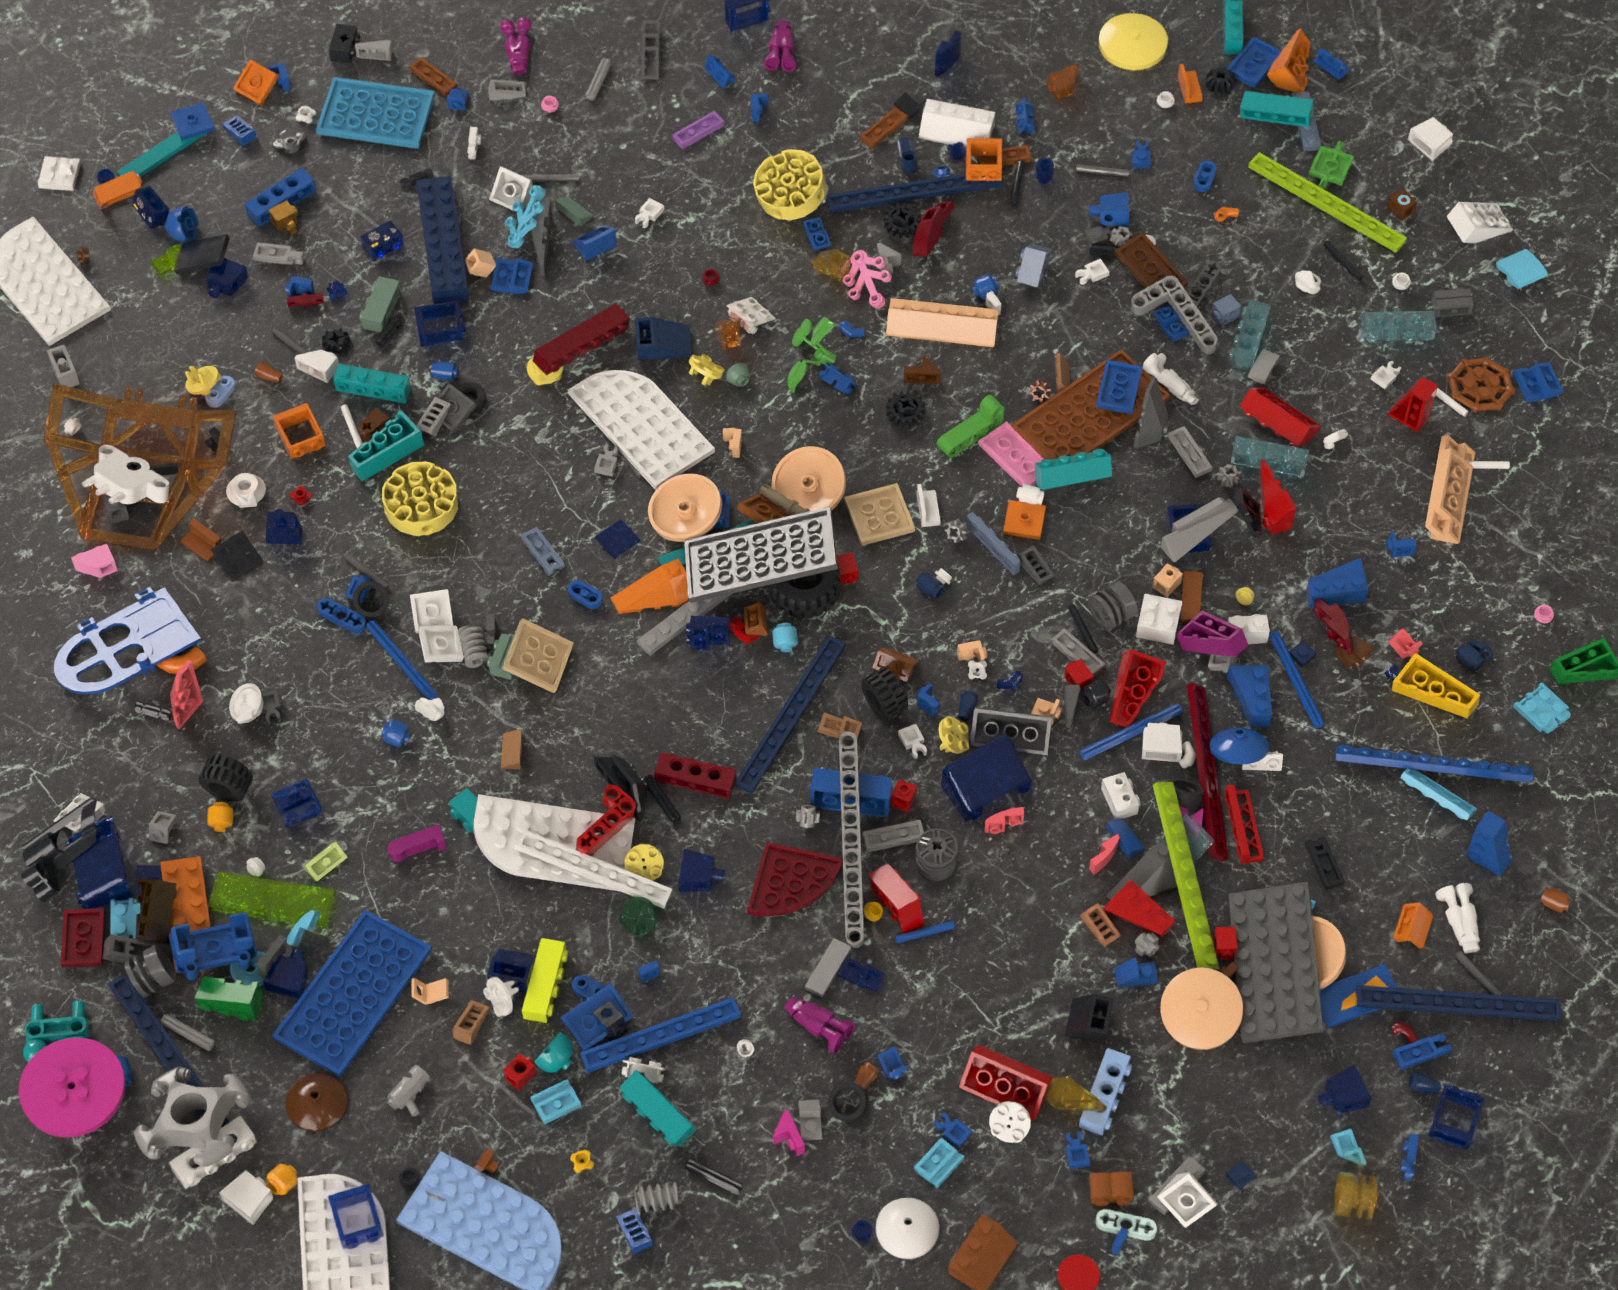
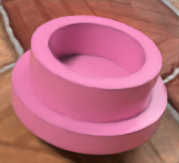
M546 96L541 103V107L545 112H554L558 109L559 103L555 97Z
M1541 605L1536 608L1534 616L1541 623H1549L1554 617V612L1550 606Z

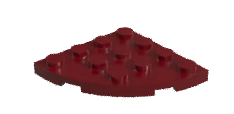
M766 842L747 908V914L754 916H779L798 911L812 904L824 895L835 882L841 871L843 858Z

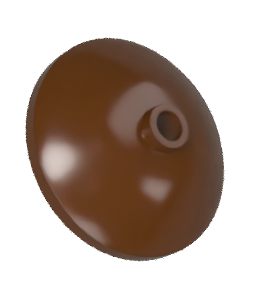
M313 1073L300 1078L292 1085L286 1097V1110L291 1121L297 1127L311 1132H320L335 1126L344 1117L348 1107V1095L344 1085L336 1077L325 1073ZM314 1094L319 1095L317 1098H312Z

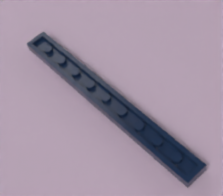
M966 174L829 194L826 195L829 212L833 213L1002 187L1003 181L1002 177L1001 181L966 180Z
M830 635L827 637L735 781L736 787L753 794L845 649V642Z
M123 974L108 983V987L167 1072L179 1066L187 1068L191 1071V1076L189 1080L182 1083L194 1087H205L144 999L132 985L127 975ZM195 1110V1112L201 1119L206 1110ZM226 1117L221 1128L230 1123Z
M1357 985L1355 988L1356 1007L1545 1021H1560L1561 1019L1560 999Z

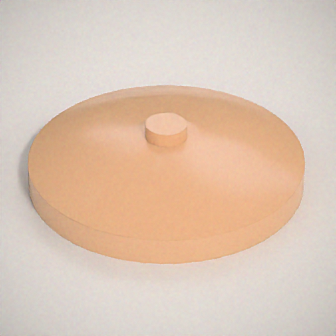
M814 446L798 448L788 453L778 463L772 477V488L790 500H796L804 509L808 508L810 511L830 507L833 510L841 501L846 487L845 471L839 460L831 452Z
M698 474L678 475L660 485L652 495L648 506L649 520L654 530L667 540L684 542L685 540L698 538L711 530L718 521L722 511V498L716 485L708 478Z
M1312 916L1321 990L1335 981L1342 972L1346 961V946L1339 930L1332 923L1323 918Z
M1209 968L1186 970L1172 979L1163 993L1161 1000L1163 1024L1172 1038L1185 1047L1196 1050H1209L1219 1047L1235 1035L1242 1021L1243 1003L1240 992L1231 979L1219 971Z

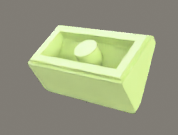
M333 842L302 867L317 882L348 857L337 842Z

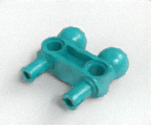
M83 1001L73 1002L72 1017L44 1019L43 1005H33L31 1008V1021L25 1026L26 1044L23 1049V1057L29 1062L41 1049L62 1039H89V1020L85 1018V1003Z

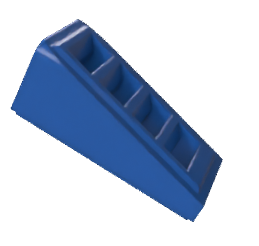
M237 115L222 124L242 147L257 138L256 131Z
M636 1208L616 1216L633 1254L653 1246L652 1239ZM634 1215L635 1219L624 1223V1219ZM637 1222L638 1225L630 1229H627V1226H630ZM636 1230H641V1232H638L632 1236L630 1235V1233ZM640 1236H644V1238L636 1242L633 1241L634 1239Z

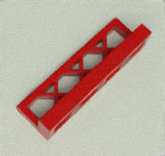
M1226 785L1225 799L1240 864L1264 861L1249 790L1236 791L1234 785ZM1245 796L1246 802L1243 806L1239 805L1237 797ZM1242 812L1250 818L1247 823L1242 821ZM1246 829L1254 835L1251 840L1246 838ZM1249 847L1257 850L1258 856L1249 857Z

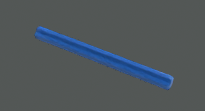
M375 620L368 622L367 629L428 700L439 698L436 691Z
M1278 631L1270 633L1269 638L1313 726L1316 729L1323 727L1325 722Z
M1176 703L1081 749L1079 754L1083 760H1087L1143 733L1148 723L1159 724L1180 715L1182 707Z

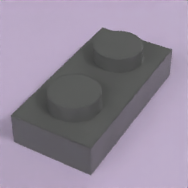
M279 935L276 941L270 943L265 955L259 957L257 962L259 976L266 978L287 951V938Z

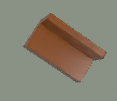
M193 518L188 523L190 532L181 539V543L203 560L209 562L214 555L211 549L222 543L221 538Z
M883 647L878 650L872 668L878 670L885 667L898 679L908 682L913 668L918 664L919 660L888 647Z

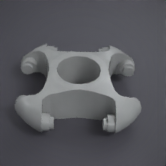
M179 1066L164 1073L153 1081L151 1094L156 1097H160L165 1093L168 1094L166 1105L151 1130L145 1125H138L134 1131L135 1140L139 1148L151 1160L159 1159L162 1152L161 1148L167 1146L191 1147L204 1150L196 1153L194 1157V1163L204 1167L222 1160L232 1152L234 1146V1138L230 1136H225L220 1141H217L224 1119L234 1105L237 1104L241 1108H246L251 1101L248 1089L243 1081L233 1073L224 1075L223 1084L225 1087H194L182 1083L190 1079L191 1071L187 1068ZM206 1110L204 1116L197 1122L186 1125L179 1124L182 1118L189 1112Z

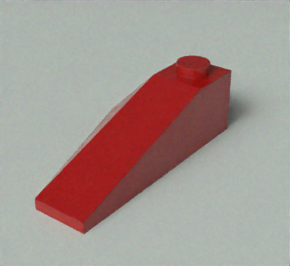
M1261 460L1259 478L1263 510L1262 521L1264 527L1268 528L1272 535L1292 529L1296 507L1287 490L1281 489L1279 479L1275 480L1272 469L1265 460Z
M1132 649L1123 652L1117 675L1110 723L1124 728L1131 725L1145 701L1150 697L1151 692L1161 681L1166 661Z

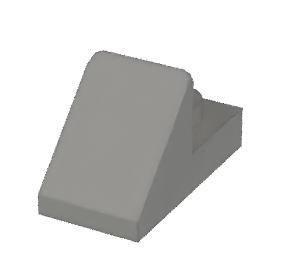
M877 243V257L880 256L886 261L885 267L880 269V271L887 270L890 274H893V267L901 265V254L882 243Z
M819 1099L799 1101L802 1140H821L822 1129Z

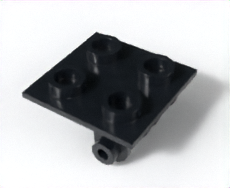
M243 530L211 549L214 554V560L220 563L231 581L263 562V559Z

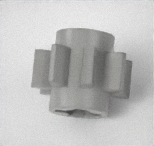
M1119 225L1117 230H1112L1110 241H1113L1114 247H1121L1131 240L1133 234L1130 233L1128 227H1121Z
M1227 464L1224 468H1219L1217 480H1221L1222 486L1231 488L1234 484H1239L1241 471H1237L1236 465Z
M959 518L954 522H948L949 528L945 529L948 535L947 539H953L954 543L967 539L965 534L970 532L966 526L967 522H960Z
M802 805L801 810H796V821L800 822L801 827L813 828L815 823L820 821V811H816V807L813 805Z
M1153 932L1151 934L1142 933L1135 940V951L1141 957L1144 955L1148 957L1153 956L1160 947L1157 942L1159 938Z

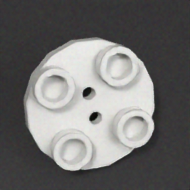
M492 977L487 981V988L483 990L484 995L491 1001L494 1006V1012L498 1017L509 1015L513 1009V995L519 989L517 987L511 988L515 983L514 981L503 983L499 978Z
M1007 1101L1000 1103L993 1109L990 1115L989 1125L991 1133L1004 1142H1020L1027 1135L1031 1127V1118L1028 1111L1016 1102Z

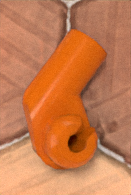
M1222 207L1216 211L1214 218L1216 221L1222 222L1229 216L1238 217L1239 208Z

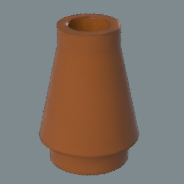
M260 361L254 372V375L258 376L259 379L278 384L283 377V373L277 371L267 362L263 363Z
M865 1062L864 1065L860 1066L854 1083L865 1090L878 1077L879 1070L870 1063Z

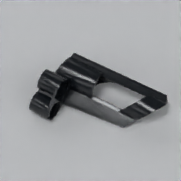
M90 797L22 845L23 858L27 868L21 872V878L27 886L33 887L36 897L41 902L47 901L61 891L55 876L96 843V799ZM81 815L82 836L62 850H59L57 838L60 830Z

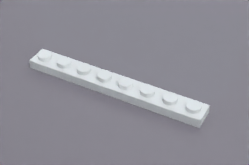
M526 830L523 831L516 846L518 851L663 909L672 893V889Z

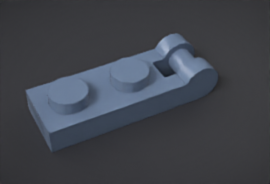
M537 527L521 535V540L542 566L547 576L554 574L553 571L561 570L565 567L560 556ZM550 560H553V561H554V563H552V564H549L548 562H549Z

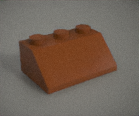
M982 1214L950 1262L948 1274L974 1290H988L1018 1243L999 1223Z

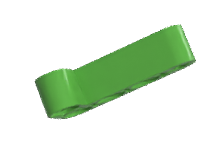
M993 395L986 396L980 403L979 412L942 435L936 445L947 457H954L1002 424L1004 420V406Z

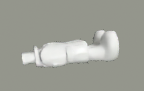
M1156 353L1151 354L1144 362L1143 370L1157 378V381L1168 388L1174 396L1182 401H1187L1190 405H1195L1199 401L1194 395L1195 391L1191 390V387L1173 369H1164L1163 365L1166 362V356L1163 353L1159 355Z
M1469 883L1458 884L1455 889L1453 885L1446 886L1435 893L1439 901H1446L1449 906L1445 911L1448 922L1453 928L1459 945L1463 947L1464 953L1480 950L1475 906L1469 901L1473 888ZM1455 892L1457 897L1460 899L1462 907L1457 905Z

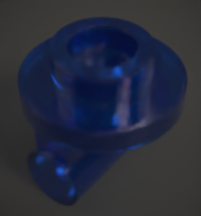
M339 280L329 283L330 287L326 288L330 300L348 295L344 283H340Z

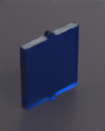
M621 519L595 536V539L603 546V550H606L613 558H616L640 541L632 531V528H629Z

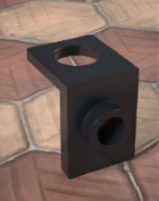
M904 92L894 102V105L908 115V118L911 120L922 109L926 100L924 99L918 104L911 96Z
M607 1002L593 1012V1015L605 1026L609 1041L616 1040L628 1032L623 1015L610 1002ZM605 1010L613 1012L609 1018H603L601 1014Z

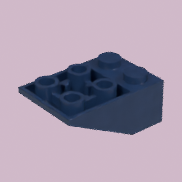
M655 317L635 318L638 360L692 356L690 326Z

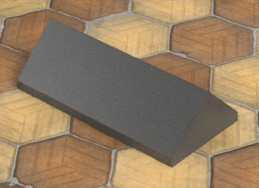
M974 707L970 746L1048 755L1052 717Z

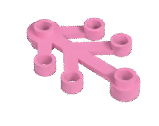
M858 250L851 256V263L853 265L849 274L843 277V283L848 287L854 285V278L860 269L861 273L854 288L849 290L848 295L852 300H858L861 296L860 292L863 285L866 283L871 295L869 298L870 304L875 309H880L885 304V298L877 292L872 278L887 283L891 280L892 276L887 270L878 272L867 269V264L882 269L885 267L886 261L880 256L876 258L868 257L865 251Z

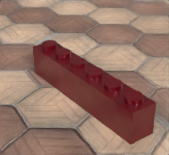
M614 304L535 349L532 361L546 376L552 372H557L562 366L571 364L579 356L583 357L593 348L597 349L605 341H610L619 333H624L629 327L630 317L617 304Z

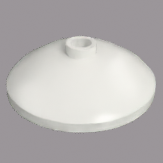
M900 1198L888 1203L879 1213L876 1221V1235L881 1246L891 1255L902 1259H913L923 1256L933 1248L939 1235V1222L935 1212L926 1203L914 1198ZM906 1220L911 1221V1224L906 1225L904 1222Z

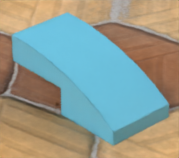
M314 910L306 913L289 933L287 944L298 948L305 930L314 931L321 913Z

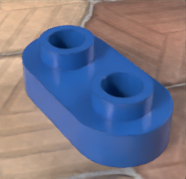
M1203 161L1199 164L1193 184L1197 191L1206 192L1211 188L1216 173V165L1213 162Z
M580 580L572 581L568 585V595L576 602L589 609H596L602 605V594L597 589Z
M579 975L572 981L573 993L584 1000L605 987L585 975ZM583 982L585 985L579 986V983Z

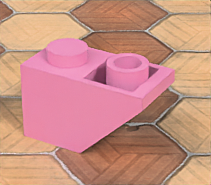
M107 544L97 546L94 549L71 557L76 571L101 578L118 571Z

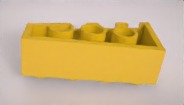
M1416 653L1394 679L1392 691L1467 719L1478 706L1480 694Z

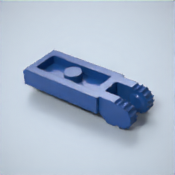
M1440 1034L1396 1048L1392 1054L1402 1071L1448 1054L1452 1051L1451 1045L1436 1048L1435 1045L1447 1039L1445 1034Z

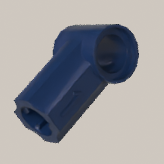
M904 137L897 141L901 168L905 173H914L917 170V154L914 150L912 139Z

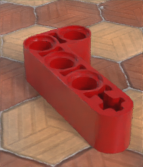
M608 785L604 789L602 803L608 811L578 837L576 851L592 856L634 818L635 801L616 785ZM595 833H601L602 836H597Z

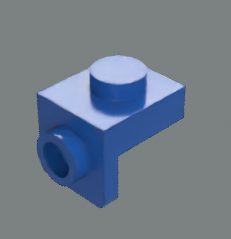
M895 1046L875 1055L886 1078L892 1077L895 1080L905 1075L903 1071L907 1070L908 1067L903 1064Z

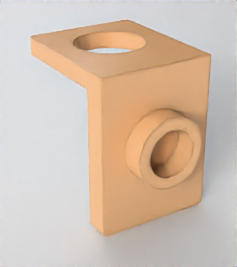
M412 978V997L425 1005L447 999L449 997L448 979L445 978L424 984L418 979ZM417 985L421 990V996L417 992Z

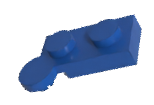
M1410 1133L1409 1139L1404 1140L1402 1152L1406 1153L1405 1159L1401 1160L1400 1171L1403 1172V1180L1411 1181L1412 1177H1414L1415 1169H1413V1165L1415 1166L1418 1134Z

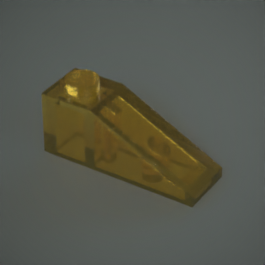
M1067 1076L1062 1078L1053 1077L1045 1098L1056 1110L1106 1111L1107 1109L1096 1096Z

